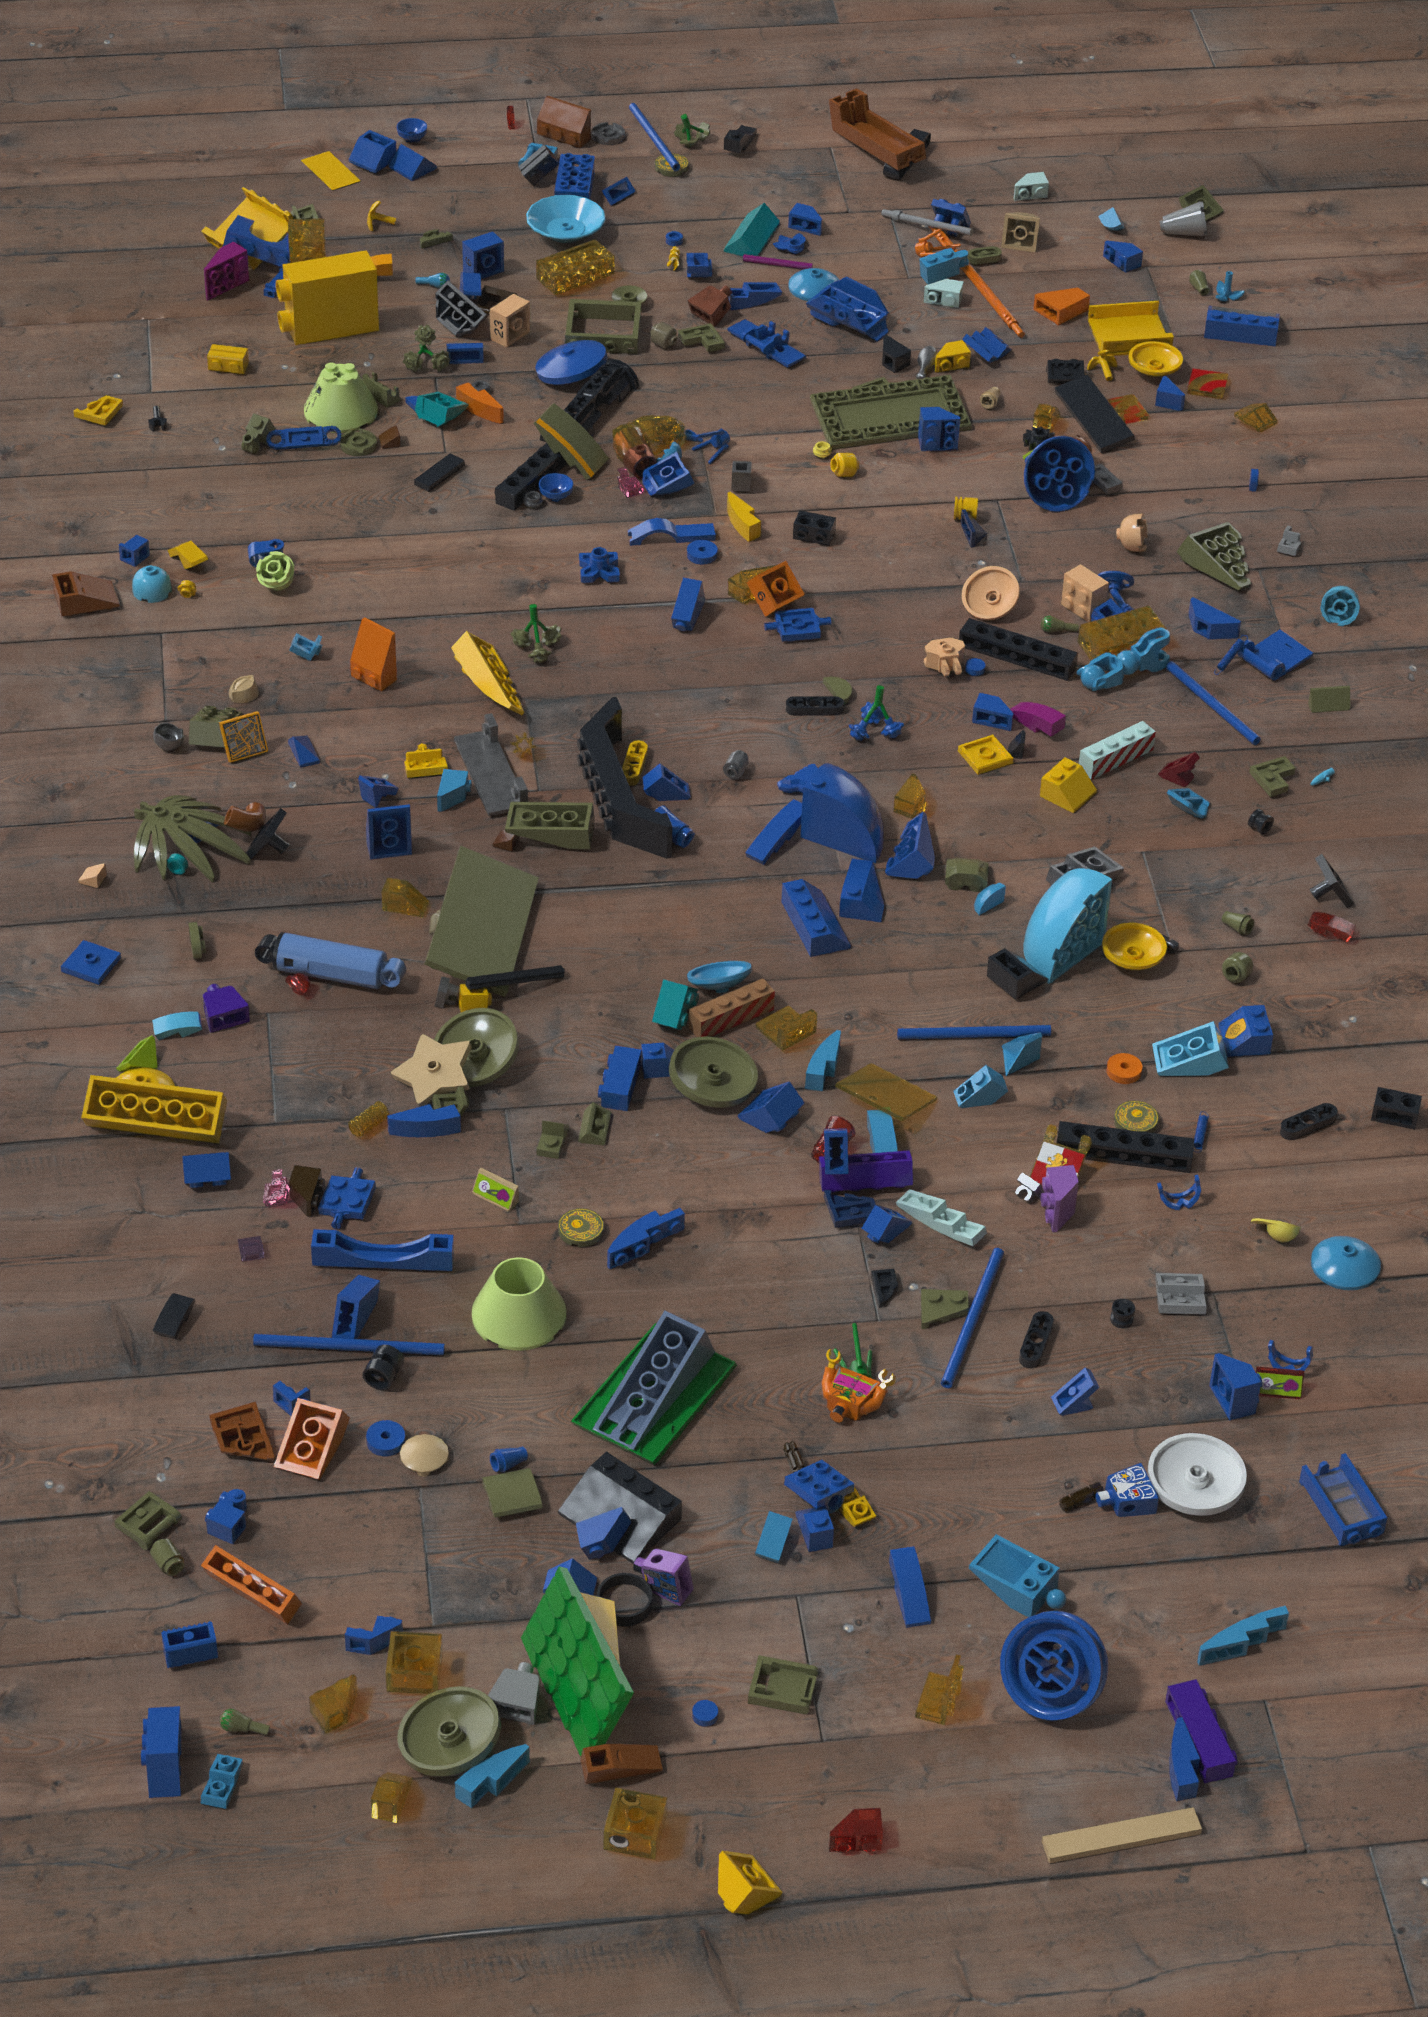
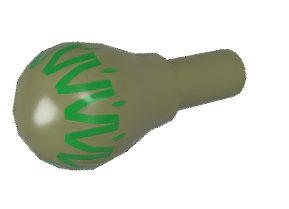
M1050 615L1045 616L1040 623L1042 630L1047 633L1063 630L1078 632L1079 624L1066 623Z
M235 1709L225 1710L219 1719L220 1726L228 1732H248L249 1730L268 1735L270 1725L252 1721L251 1718Z

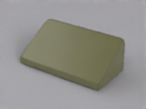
M1350 686L1310 688L1308 705L1311 712L1350 710Z
M592 1102L584 1111L578 1142L604 1145L611 1111Z

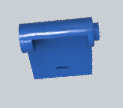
M1280 629L1257 645L1253 641L1247 640L1238 652V656L1275 681L1312 657L1313 652Z

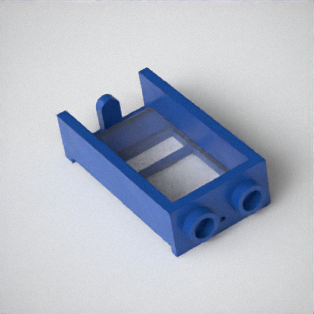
M1346 1453L1341 1454L1339 1467L1330 1470V1465L1327 1461H1322L1319 1464L1316 1474H1312L1307 1465L1302 1466L1299 1482L1305 1487L1335 1534L1340 1547L1347 1544H1355L1360 1540L1370 1537H1378L1384 1533L1387 1516Z

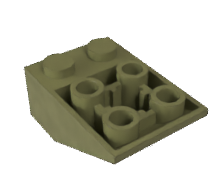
M204 706L190 719L189 744L225 747L219 722L242 716V711H236V708L232 707L219 710L216 709V706Z

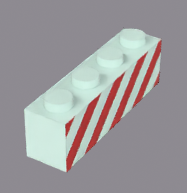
M1141 721L1080 750L1079 764L1082 765L1092 780L1153 751L1156 731Z

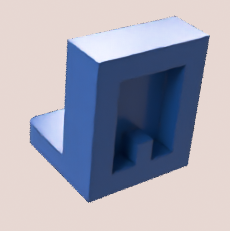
M281 1381L273 1385V1401L290 1416H292L298 1398L311 1401L310 1390L307 1387L295 1393L293 1388L287 1387Z

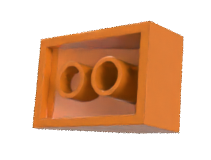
M365 617L362 618L350 659L352 677L381 692L397 680L395 632Z
M298 1398L274 1468L320 1480L342 1442L350 1417L341 1409Z

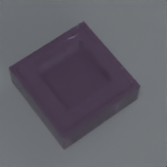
M261 1236L237 1239L241 1262L265 1258Z

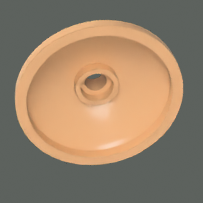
M988 566L974 572L963 586L962 602L968 613L977 619H999L1007 615L1017 604L1020 595L1018 581L1009 570L1003 567Z

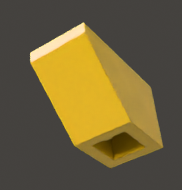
M963 340L948 342L936 355V373L970 367L971 351Z

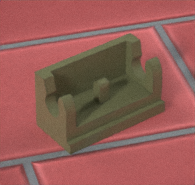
M372 372V379L367 373L362 375L365 385L376 401L387 408L401 401L397 386H394V391L378 382V376L375 372Z

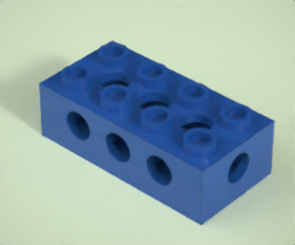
M561 154L554 195H575L591 200L595 175V156L588 154Z

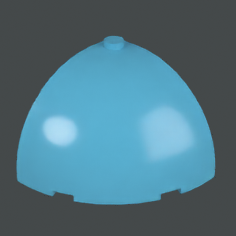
M1077 868L1070 870L1050 886L1037 904L1026 929L1023 951L1026 961L1048 978V984L1052 983L1102 945L1103 936L1106 933L1112 879L1091 869Z

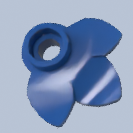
M801 233L796 234L792 239L780 235L778 242L773 243V245L777 249L788 250L792 254H799L804 250L806 239Z

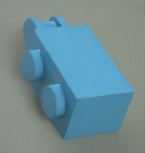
M948 248L919 258L920 276L929 285L960 274L959 268L969 264L967 259L968 251L960 250L954 252L952 248Z

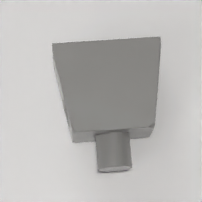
M522 1662L517 1670L504 1669L488 1696L495 1703L501 1718L535 1725L540 1682L539 1676L532 1674L534 1667L531 1664Z

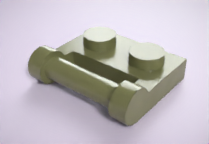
M148 1491L114 1522L118 1530L136 1541L142 1549L147 1550L153 1545L152 1542L172 1524H177L181 1521L182 1515L177 1509ZM162 1514L166 1516L147 1534L143 1533Z

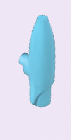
M1330 768L1320 773L1310 784L1317 785L1323 781L1329 782V777L1335 774L1334 769Z

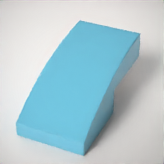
M199 1012L174 1013L152 1020L154 1034L158 1041L178 1032L183 1038L202 1030Z

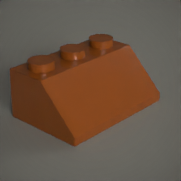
M547 95L537 118V134L581 148L591 139V109Z

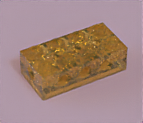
M288 219L290 263L326 257L324 219Z
M596 240L536 260V279L555 295L615 274V256Z
M1148 605L1081 624L1077 642L1090 660L1104 653H1111L1117 656L1121 651H1131V646L1135 645L1146 632L1159 627L1166 629V627Z

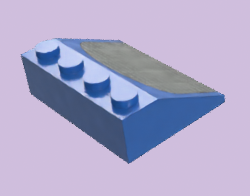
M1209 306L1204 338L1276 346L1280 314Z

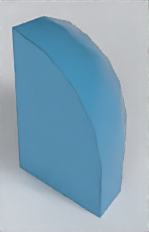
M1114 207L1098 216L1101 223L1107 229L1114 231L1125 229L1121 217Z
M997 883L983 889L977 895L974 902V909L977 914L981 915L1004 902L1006 886L1002 883Z

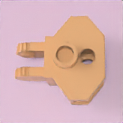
M954 638L932 640L925 646L927 657L924 658V664L926 667L938 670L939 673L942 672L944 677L949 676L950 671H954L956 675H961L960 664L964 662L965 652L963 641Z

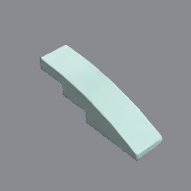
M909 1189L896 1202L899 1208L918 1221L952 1239L974 1246L987 1234L984 1225L967 1221L966 1213L947 1208L946 1200Z

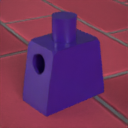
M211 984L207 988V992L202 995L204 1012L210 1033L250 1022L249 1005L233 986L220 988L218 984Z

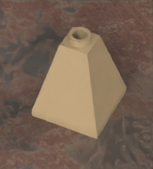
M1005 213L1001 247L1036 252L1040 218L1028 213Z

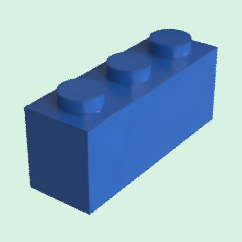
M615 1046L613 1054L608 1056L607 1067L609 1068L604 1070V1084L599 1085L598 1098H601V1106L604 1108L628 1111L641 1068V1049Z

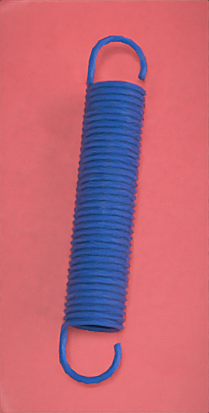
M1237 639L1219 662L1217 668L1224 671L1245 642Z
M1204 1111L1200 1112L1194 1137V1148L1201 1149L1199 1152L1202 1151L1209 1116L1201 1115Z

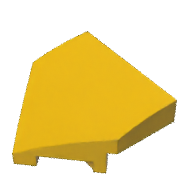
M421 743L418 745V750L406 753L404 766L407 778L440 775L443 773V769H448L445 757L442 756V749L430 750L427 749L426 744Z

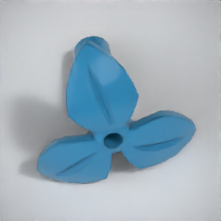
M1231 271L1226 272L1225 284L1220 280L1217 284L1216 290L1220 294L1216 295L1218 300L1228 301V298L1236 300L1245 293V291H1231L1233 272Z

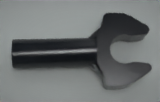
M156 405L153 407L154 418L148 419L149 429L154 432L155 426L159 425L162 431L167 428V418L161 417L160 407Z

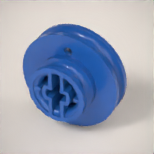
M1047 1611L1028 1617L1012 1629L1001 1651L1000 1670L1008 1694L1021 1709L1041 1719L1061 1720L1085 1711L1099 1698L1108 1676V1657L1100 1636L1085 1620L1064 1611ZM1086 1683L1089 1686L1087 1691L1082 1689Z

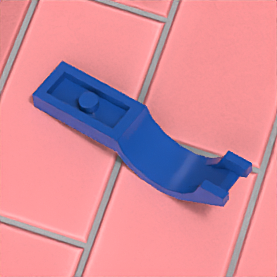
M663 518L646 520L628 530V536H632L629 539L630 546L640 545L643 539L654 533L669 534L675 539L676 543L693 542L696 540L715 541L716 537L713 523L674 525L673 522Z

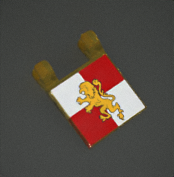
M1049 1124L1030 1178L1042 1186V1178L1046 1177L1047 1167L1074 1165L1078 1178L1092 1144L1091 1138L1083 1135L1078 1150L1054 1143L1058 1133L1057 1127Z

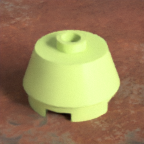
M270 552V555L258 561L256 567L257 578L262 585L272 590H284L293 581L294 563L291 558L282 552Z

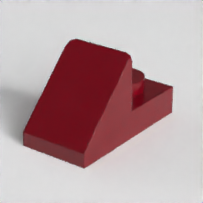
M1195 751L1167 763L1158 775L1165 780L1186 787L1194 779L1191 771L1196 767L1195 763L1200 757Z

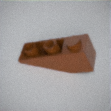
M604 1744L583 1748L580 1759L585 1784L663 1771L657 1745Z

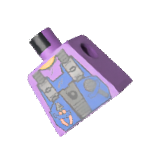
M654 1549L646 1559L638 1557L635 1560L633 1570L643 1574V1578L650 1585L652 1593L681 1606L693 1591L688 1556Z

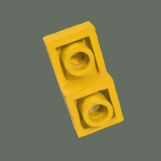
M855 1487L854 1492L844 1496L843 1504L838 1509L853 1527L876 1518V1514L865 1496L860 1497Z

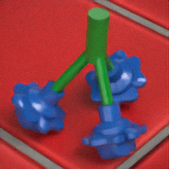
M878 685L874 702H867L861 708V717L864 720H861L859 724H849L851 729L850 735L856 740L862 741L865 737L869 739L870 736L866 730L868 724L873 722L878 724L884 717L886 726L881 732L882 735L896 738L902 733L901 729L904 723L893 721L882 703L884 686Z

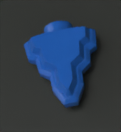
M810 764L795 772L794 775H788L777 782L778 789L786 793L800 792L803 794V786L818 769L817 766Z

